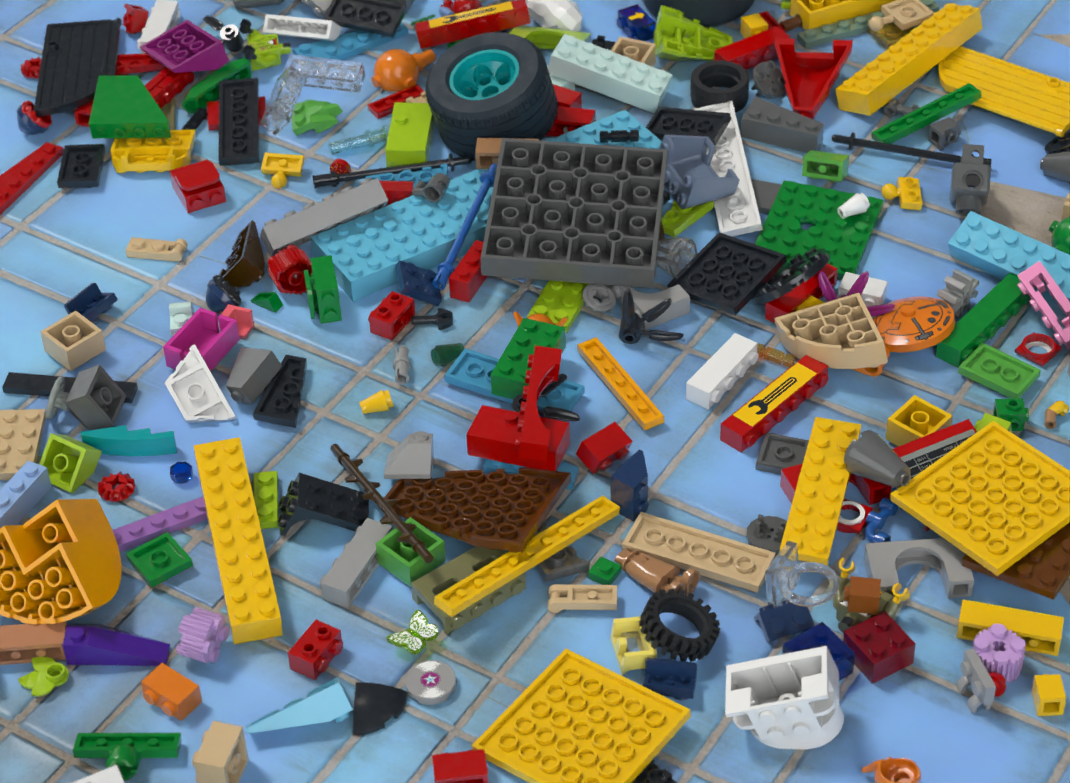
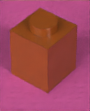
M851 576L850 586H845L843 599V601H848V612L878 615L881 579Z

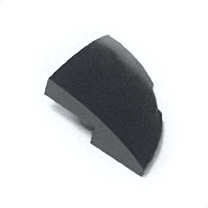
M356 682L353 735L369 734L385 728L384 722L388 721L392 715L397 719L406 706L408 692L384 684Z

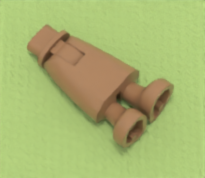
M624 549L615 557V563L620 564L623 571L654 593L657 592L659 594L660 590L663 589L666 592L669 589H674L677 594L679 590H683L684 596L687 597L689 593L693 594L700 580V572L694 568L687 569L680 576L679 567L642 552L639 554L636 550L629 551Z

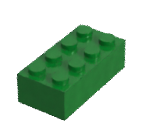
M523 318L491 373L492 394L513 400L516 396L523 394L524 385L529 386V384L525 383L526 371L531 370V368H527L529 354L534 355L535 346L562 349L563 353L566 348L565 327Z

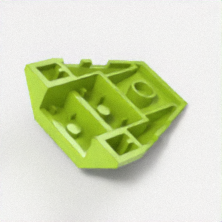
M661 5L654 30L656 56L672 61H714V50L733 43L732 36L712 26L708 29L699 24L700 20L694 19L692 21L684 17L683 12Z

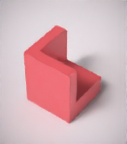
M228 304L221 314L237 320L239 338L246 339L254 327L251 309Z

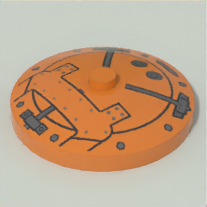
M917 296L898 299L887 303L895 305L893 311L872 316L884 341V345L890 352H914L932 347L946 339L955 327V316L952 307L946 302L932 297Z

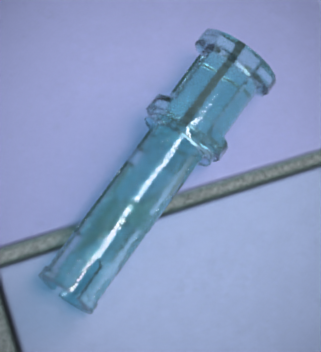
M384 125L381 129L366 130L362 135L330 142L329 149L331 155L363 146L374 147L378 143H387V127Z

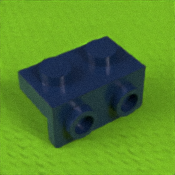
M91 283L65 303L64 308L68 315L77 311L93 323L97 320L99 314L110 310L112 304L118 299L115 293H101L97 284Z
M796 597L782 601L781 606L775 608L773 604L764 606L754 616L755 622H760L767 643L815 627L805 598L801 600H796Z
M647 658L642 686L662 696L674 697L677 700L693 699L696 688L697 663Z

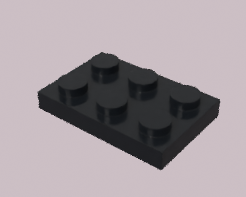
M65 145L57 179L58 188L98 187L105 155V145Z

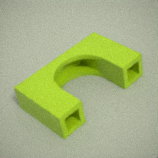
M523 25L515 27L510 32V34L528 39L539 49L555 50L564 34L588 43L591 41V33Z

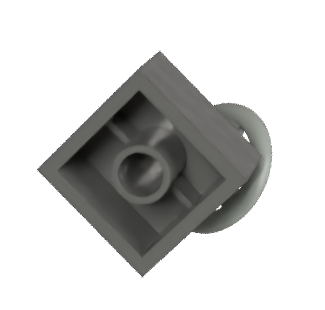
M97 365L78 373L70 393L64 392L65 378H57L48 400L46 418L52 420L58 409L69 411L89 431L110 428L114 426L127 395L101 365Z

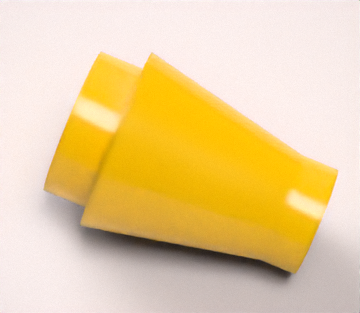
M380 390L359 402L363 415L389 411V408L394 407L389 390Z

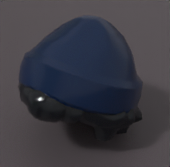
M219 275L213 276V279L207 284L206 304L208 308L213 312H223L228 304L239 307L242 303L240 291L236 292V287H231L230 283Z

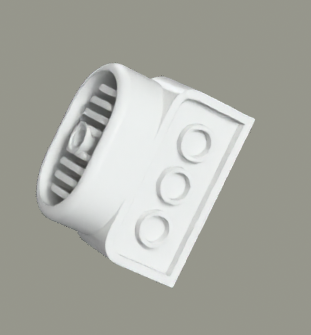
M827 646L727 665L726 717H733L734 723L739 729H750L757 740L774 748L812 749L832 741L842 729L844 713L839 704V671Z

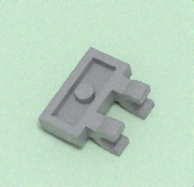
M975 649L965 650L963 662H961V671L964 676L958 680L956 687L960 694L966 692V688L971 685L974 695L967 703L971 713H975L977 707L983 704L985 709H990L991 704L994 702L996 686Z

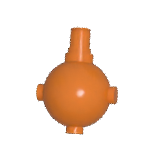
M402 49L388 50L378 57L374 65V76L371 77L372 84L376 88L380 87L391 92H399L414 86L419 79V72L423 71L427 65L436 61L435 53L431 49L418 54H410Z

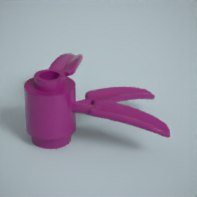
M823 271L819 272L818 279L826 301L829 302L856 293L861 295L868 282L869 273L868 271L862 273L852 285L847 295H842L839 298ZM885 304L866 307L872 317L893 311L895 305Z

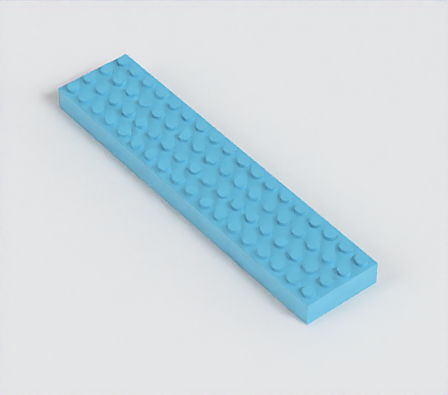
M626 110L619 111L549 140L552 142L659 149L662 143ZM611 130H627V132L638 130L639 141L630 142V140H627V142L611 143V141H608V143H601L599 133L600 131L611 132ZM477 169L450 180L448 190L439 202H431L425 196L412 195L311 236L313 257L332 255L337 284L352 301L398 283L395 266L399 260L412 263L423 269L437 267L441 262L446 261L482 185L480 175L488 172L489 169ZM493 187L489 188L456 258L465 255L475 240L484 242Z

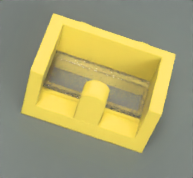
M640 617L613 619L610 638L621 675L630 670L646 669L647 658L657 659V650L651 647V641L647 642L644 639L646 634H642L640 631L642 626H639Z

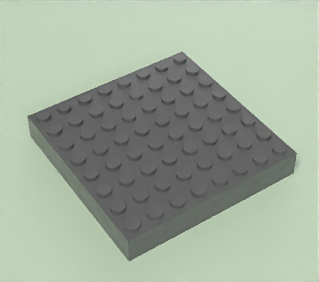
M502 138L481 253V275L654 288L668 150Z

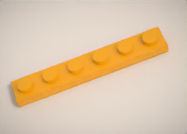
M597 337L577 344L579 354L644 431L664 423V415Z

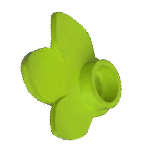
M34 657L32 658L34 671L20 677L18 682L24 688L32 689V696H43L50 693L56 686L64 684L69 678V671L63 664L56 663L53 658Z

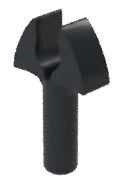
M438 308L436 315L413 316L411 321L413 325L436 324L438 325V330H443L453 325V313L449 310Z

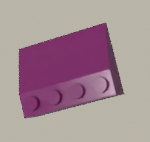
M188 19L140 46L143 52L174 73L219 69L229 61L222 42Z

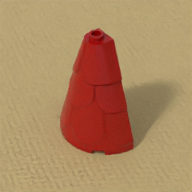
M775 38L774 45L791 109L795 113L814 119L851 55L853 40H833V53L796 52L795 39Z

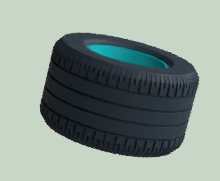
M491 32L464 39L450 47L438 58L426 79V99L442 141L456 155L460 157L470 156L473 161H476L477 138L538 139V141H541L551 129L557 116V96L545 58L535 44L518 35Z

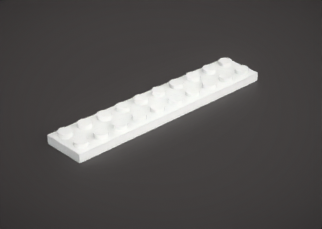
M732 100L694 109L730 113L731 121L715 145L716 148L710 164L719 177H725L727 170L732 169L740 179L734 195L714 200L720 233L734 237L763 230Z

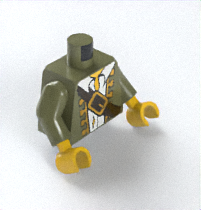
M845 558L839 561V567L842 572L840 576H837L832 592L833 607L837 610L836 619L840 621L838 628L843 633L845 630L877 615L848 612V601H843L845 586H850L848 575L855 571V564L852 560L850 568L844 569ZM896 583L892 588V592L895 595L894 598L893 595L880 590L878 614L886 611L893 619L901 606L899 604L900 601H905L910 596L908 588H905L902 594H898L902 585Z

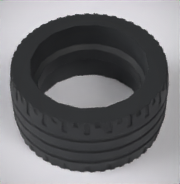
M722 60L707 62L696 67L692 73L690 83V96L693 106L701 108L732 100L735 113L741 111L746 106L749 96V77L746 70L736 63ZM712 87H726L728 89H713Z

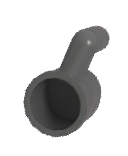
M438 173L427 184L424 181H419L413 188L412 194L414 196H425L431 202H439L448 190L450 180L445 174Z

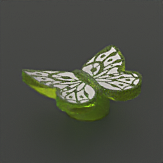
M416 610L411 617L409 628L406 631L387 636L386 640L397 647H406L410 654H419L425 648L426 641H432L437 638L439 634L438 626L428 624V619L424 613Z

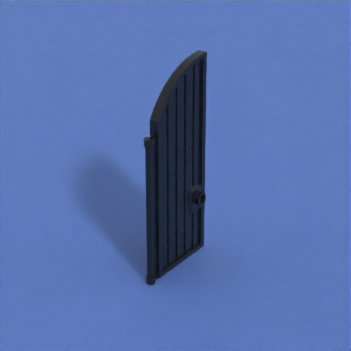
M120 18L115 20L106 19L47 24L34 105L37 117L66 112L93 101L98 77L116 75L120 26L122 25Z

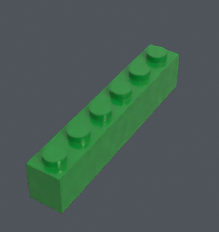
M1009 273L955 324L952 333L937 344L936 357L959 368L981 343L985 344L989 338L992 339L1001 327H1005L1008 320L1013 315L1016 316L1020 309L1031 300L1028 293L1024 295L1017 285L1020 283L1018 276Z

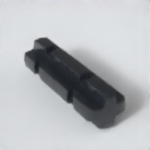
M198 108L182 127V130H196L208 116L207 109Z
M600 131L599 140L601 143H608V141H611V143L627 142V140L638 142L639 131Z

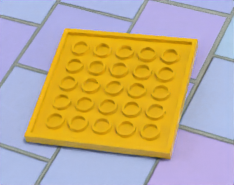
M992 421L910 479L907 485L896 489L890 494L893 503L998 576L1070 522V471Z
M565 649L471 747L472 750L485 749L487 761L528 783H632L691 717V711L642 685Z

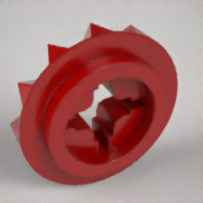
M41 58L25 60L21 64L22 75L28 78H39Z
M121 471L116 475L110 473L109 477H102V482L98 483L99 496L110 502L122 501L130 497L135 490L134 479L129 474L123 475ZM117 483H119L120 485H117L116 488L113 490L112 486H115Z

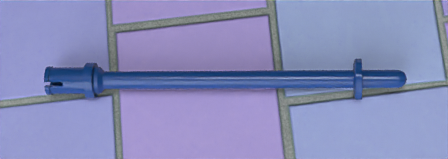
M492 164L488 172L480 175L482 185L446 261L441 262L437 267L438 272L432 282L436 289H439V287L440 290L445 289L450 275L455 270L453 267L455 259L489 188L494 186L497 164Z

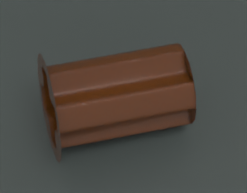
M796 14L792 18L781 21L780 25L787 32L797 27L802 28L803 22L800 15Z

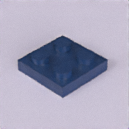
M399 260L395 267L400 294L439 306L442 301L440 287L436 289L432 285L437 273L430 269H423L412 263Z

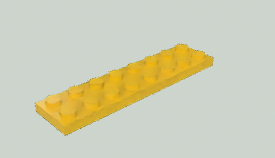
M815 417L781 542L779 557L828 565L850 477V472L846 470L847 464L844 463V457L852 440L856 439L858 441L862 424Z

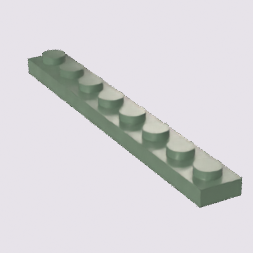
M919 0L934 13L939 11L940 7L933 0ZM875 11L818 28L807 29L797 33V40L807 49L833 42V40H841L871 32L873 30L869 27L870 19L874 16L883 18L885 15L881 11ZM891 22L884 25L883 28L890 27L896 24Z

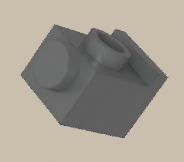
M950 117L930 124L928 141L942 151L944 146L957 142L958 135L962 132L961 127Z

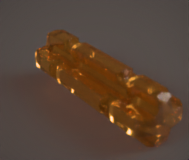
M757 344L758 357L762 358L764 356L766 360L777 364L783 363V366L789 368L794 365L796 358L794 355L789 353L785 355V352L769 346L765 348V345Z

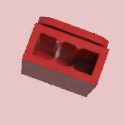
M208 159L170 170L172 187L187 213L226 202L224 185L220 180L219 172Z

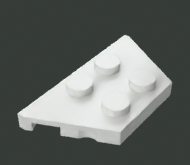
M195 344L192 345L189 349L190 352L183 361H180L176 371L165 382L187 423L235 420V414Z

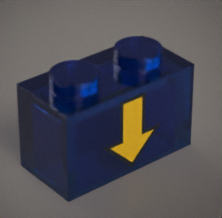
M638 4L618 10L617 26L628 38L644 42L654 39L656 22Z

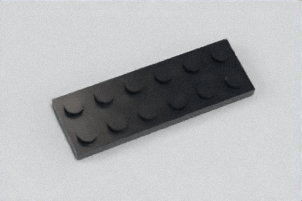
M258 78L219 81L218 161L220 166L259 162Z

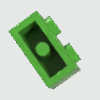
M810 150L803 156L802 176L810 177L811 179H827L832 182L843 181L848 175L850 155Z

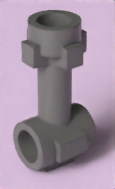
M892 99L885 104L884 112L890 117L896 113L907 115L920 107L913 104L912 108L901 106L897 99Z

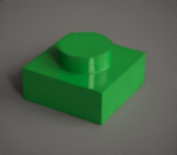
M600 556L588 571V578L602 585H612L622 572L621 565Z

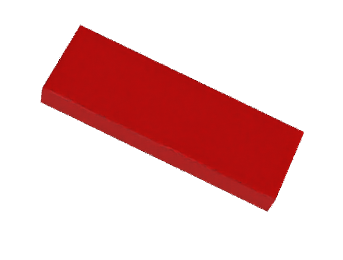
M416 84L367 104L368 110L377 119L393 113L395 102L406 103L407 98H418L425 91Z

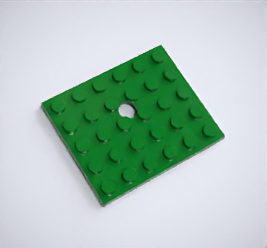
M784 180L755 245L785 254L787 262L782 267L789 264V260L797 254L803 256L806 251L813 247H816V249H826L830 256L828 264L838 268L837 279L842 280L846 272L857 273L883 208L884 200L867 197L870 207L866 212L842 219L838 214L837 208L855 195L854 193ZM803 223H809L814 225L810 227L809 230H804L801 228V224Z

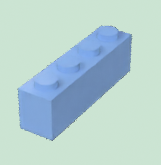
M27 461L0 490V528L6 525H18L51 489L52 486L47 467Z

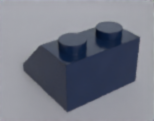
M640 449L610 476L611 501L620 506V515L633 522L637 519L640 512L645 513L649 506L648 473L644 453Z

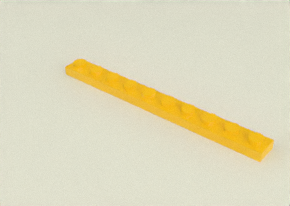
M602 495L534 536L523 552L513 553L509 551L436 595L434 605L453 617L619 515L620 506Z

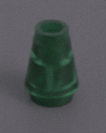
M461 343L436 345L431 350V359L436 366H445L459 357L464 350V346Z

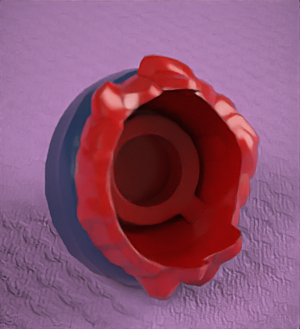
M29 100L23 102L16 111L18 127L24 134L44 133L53 123L51 115L37 117L34 111V104Z

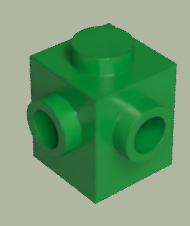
M1023 398L995 399L993 416L1011 422L1012 431H1024L1025 421H1029V409L1024 407Z

